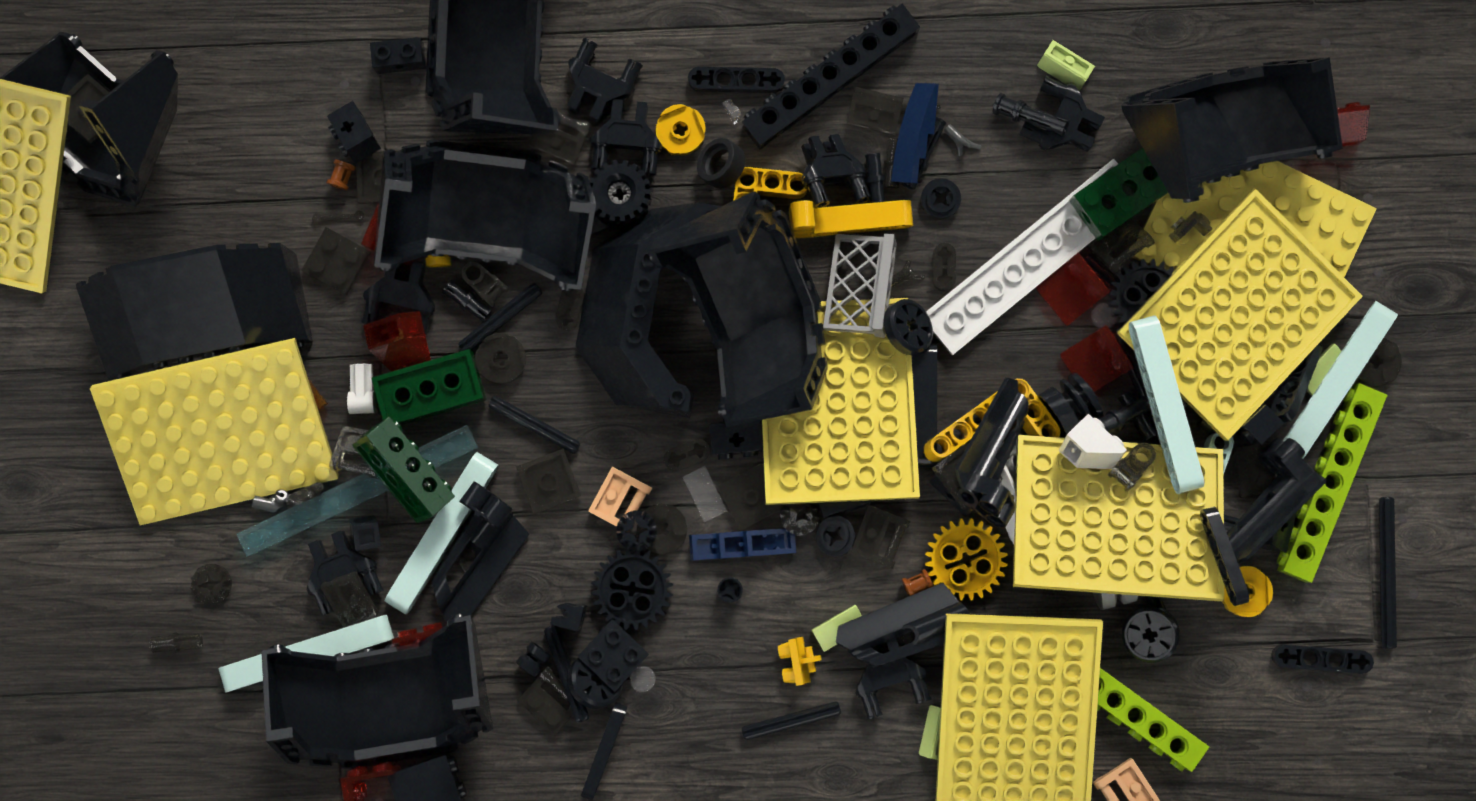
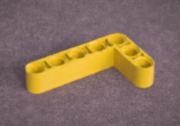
M744 167L741 176L735 182L733 201L751 192H757L761 196L801 199L806 195L808 189L803 188L801 191L796 192L790 187L793 181H801L802 173ZM745 175H750L753 177L754 183L750 186H745L740 182V179ZM769 178H775L778 180L779 185L774 189H770L766 186L765 181Z
M910 200L817 209L813 207V201H797L790 203L789 221L795 238L913 227Z
M1015 379L1018 381V391L1024 394L1029 408L1034 412V418H1031L1028 414L1025 417V423L1022 427L1028 436L1044 437L1042 435V428L1048 431L1049 437L1059 438V425L1025 380ZM997 392L930 439L924 446L925 457L932 462H938L968 442L979 426L974 423L973 415H977L982 420ZM954 429H957L961 432V440L957 439L954 436ZM934 443L941 445L942 454L934 450Z

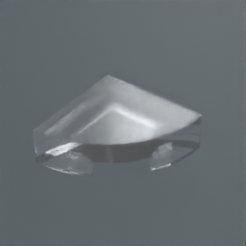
M727 99L721 103L733 124L741 121L742 113L737 106H734L732 99Z

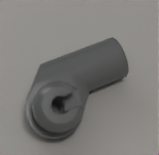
M278 490L276 494L269 498L255 496L252 508L275 513L288 504L290 497L285 490Z

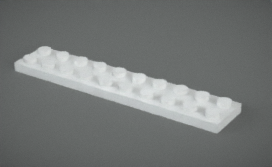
M1115 159L1107 163L926 311L932 323L933 334L951 355L959 351L1095 239L1069 200L1074 194L1117 166L1118 163ZM1123 185V191L1128 195H1132L1130 187ZM1102 199V205L1106 209H1111L1110 202Z

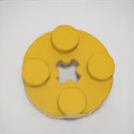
M677 104L668 107L661 113L656 124V136L663 149L668 151V153L680 156L688 155L696 151L704 142L705 122L697 110L686 105ZM677 124H681L682 127L687 126L688 130L685 131L684 136L673 132L677 130Z
M1240 566L1245 584L1253 591L1252 594H1249V602L1234 606L1229 599L1224 585V600L1222 603L1229 612L1237 616L1254 617L1262 613L1272 601V583L1256 567Z

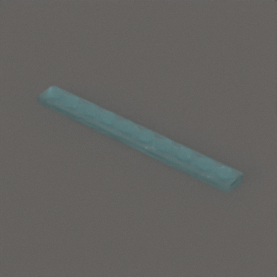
M465 425L419 447V453L425 460L430 461L436 469L479 447L469 426ZM370 470L237 533V537L246 556L250 557L389 490L373 470Z

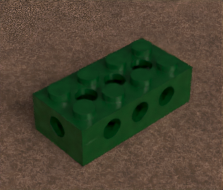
M1141 148L1074 194L1069 201L1096 240L1099 241L1162 198L1168 191L1144 149ZM1143 171L1149 172L1152 180H1147L1143 175ZM1122 186L1130 187L1132 195L1126 194ZM1102 199L1110 202L1111 209H1106L1102 205Z
M470 349L371 378L382 419L385 420L390 417L400 425L487 400L474 353ZM453 376H458L459 384L455 388H450L448 385L449 379ZM428 383H433L435 386V390L431 395H425L424 388ZM404 390H409V400L402 403L400 394Z
M388 417L372 427L354 442L352 446L413 520L419 523L434 516L455 495L452 493L449 483L443 479L441 480L435 473L434 465L421 456L418 446L412 440H408L402 433L403 429L400 424Z

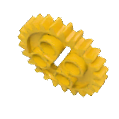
M959 518L958 526L949 521L950 529L948 530L940 526L942 534H932L937 541L935 543L928 542L927 544L933 549L932 551L925 552V555L931 557V561H927L925 566L933 568L928 572V575H936L932 582L933 585L944 583L953 595L956 592L958 593L959 600L961 601L965 594L968 595L971 601H973L974 593L983 598L982 590L984 589L992 593L991 583L999 586L1000 583L996 577L1005 576L1000 571V567L1008 566V564L1001 561V558L1008 556L1007 553L1000 552L1005 543L996 542L1000 535L997 533L991 536L990 533L993 528L991 526L983 530V521L974 526L972 518L969 519L967 525H965L962 518ZM975 535L979 538L980 543L978 548L970 550L966 545V541L970 536ZM947 545H953L956 549V555L952 559H945L943 556V549ZM981 550H987L986 554L970 559V565L968 566L960 563L950 569H945V565L961 560L963 553L971 556ZM981 559H986L989 562V569L985 573H979L976 570V564ZM957 569H963L966 573L964 581L960 583L954 582L952 578L953 572Z

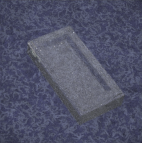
M705 466L683 476L704 523L727 512Z

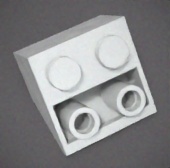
M1088 414L1066 435L1058 451L1076 468L1114 469L1127 449L1117 436H1112L1105 430L1104 424L1099 419L1092 418Z

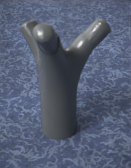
M951 124L945 128L944 132L957 146L958 156L963 155V146L981 149V145L965 138Z

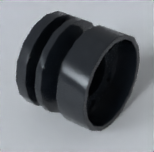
M1075 372L1068 376V381L1062 379L1059 382L1062 394L1051 386L1038 395V398L1059 425L1062 438H1065L1079 423L1078 419L1082 420L1088 414L1092 418L1097 419L1104 416L1095 392Z

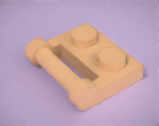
M612 467L588 511L617 526L620 519L616 518L615 515L631 485L638 490L625 514L638 510L646 494L649 495L653 488Z
M1129 758L1093 782L1096 789L1101 790L1107 801H1119L1109 785L1114 780L1128 801H1160L1132 758Z

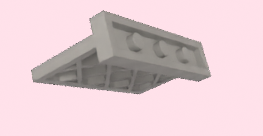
M836 234L823 324L824 331L874 334L875 337L885 338L884 316L890 303L897 248L894 234H884V237ZM841 242H852L856 247L846 256L840 251ZM869 244H879V251L872 257H869L863 250ZM860 252L867 261L858 268H855L849 260ZM844 263H847L853 272L844 279H841L837 274V269ZM871 264L876 270V274L866 281L860 272ZM857 275L864 284L852 292L846 283ZM843 286L850 295L838 303L834 298V292ZM868 288L872 292L873 297L863 305L857 298V295ZM854 299L861 308L849 316L842 307ZM838 310L847 318L840 324H830L831 316ZM865 311L870 317L869 326H858L854 319Z

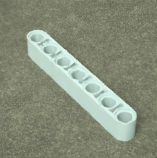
M1377 301L1372 304L1283 439L1285 442L1288 438H1291L1302 446L1305 451L1302 459H1304L1398 316L1397 313Z
M1155 315L1129 322L1128 327L1172 486L1177 494L1203 488V473L1160 322Z
M478 452L474 454L452 489L455 497L438 511L388 592L384 602L405 615L409 613L472 512L471 509L459 502L473 481L486 488L499 467L498 464Z
M383 615L286 646V648L296 652L334 656L338 653L349 654L393 640L394 636L388 616ZM261 654L218 668L225 693L263 681Z

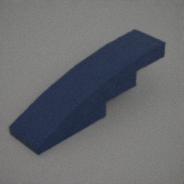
M916 83L899 131L894 155L892 182L917 183L919 160L926 159L928 134L934 135L939 84Z
M794 528L689 535L691 561L796 553Z

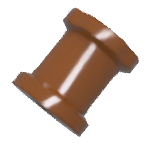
M335 159L333 162L335 164L333 173L326 183L335 188L348 191L349 187L347 184L352 171H355L356 167Z
M926 569L921 570L920 574L911 578H902V583L908 596L933 587Z

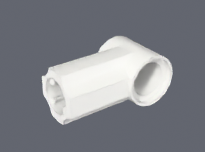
M372 364L350 365V392H348L347 396L349 414L376 413L377 400L371 379L373 377Z

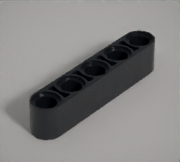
M930 344L926 350L916 355H911L918 468L937 467V462L928 460L924 454L925 444L937 435V345ZM934 443V450H935L936 452H937V443Z

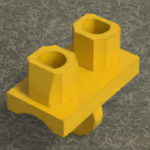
M803 637L790 639L788 642L778 646L780 659L791 657L793 666L782 669L783 682L796 683V686L811 682L810 672H816L815 662L822 660L821 655L814 656L812 646L805 647Z

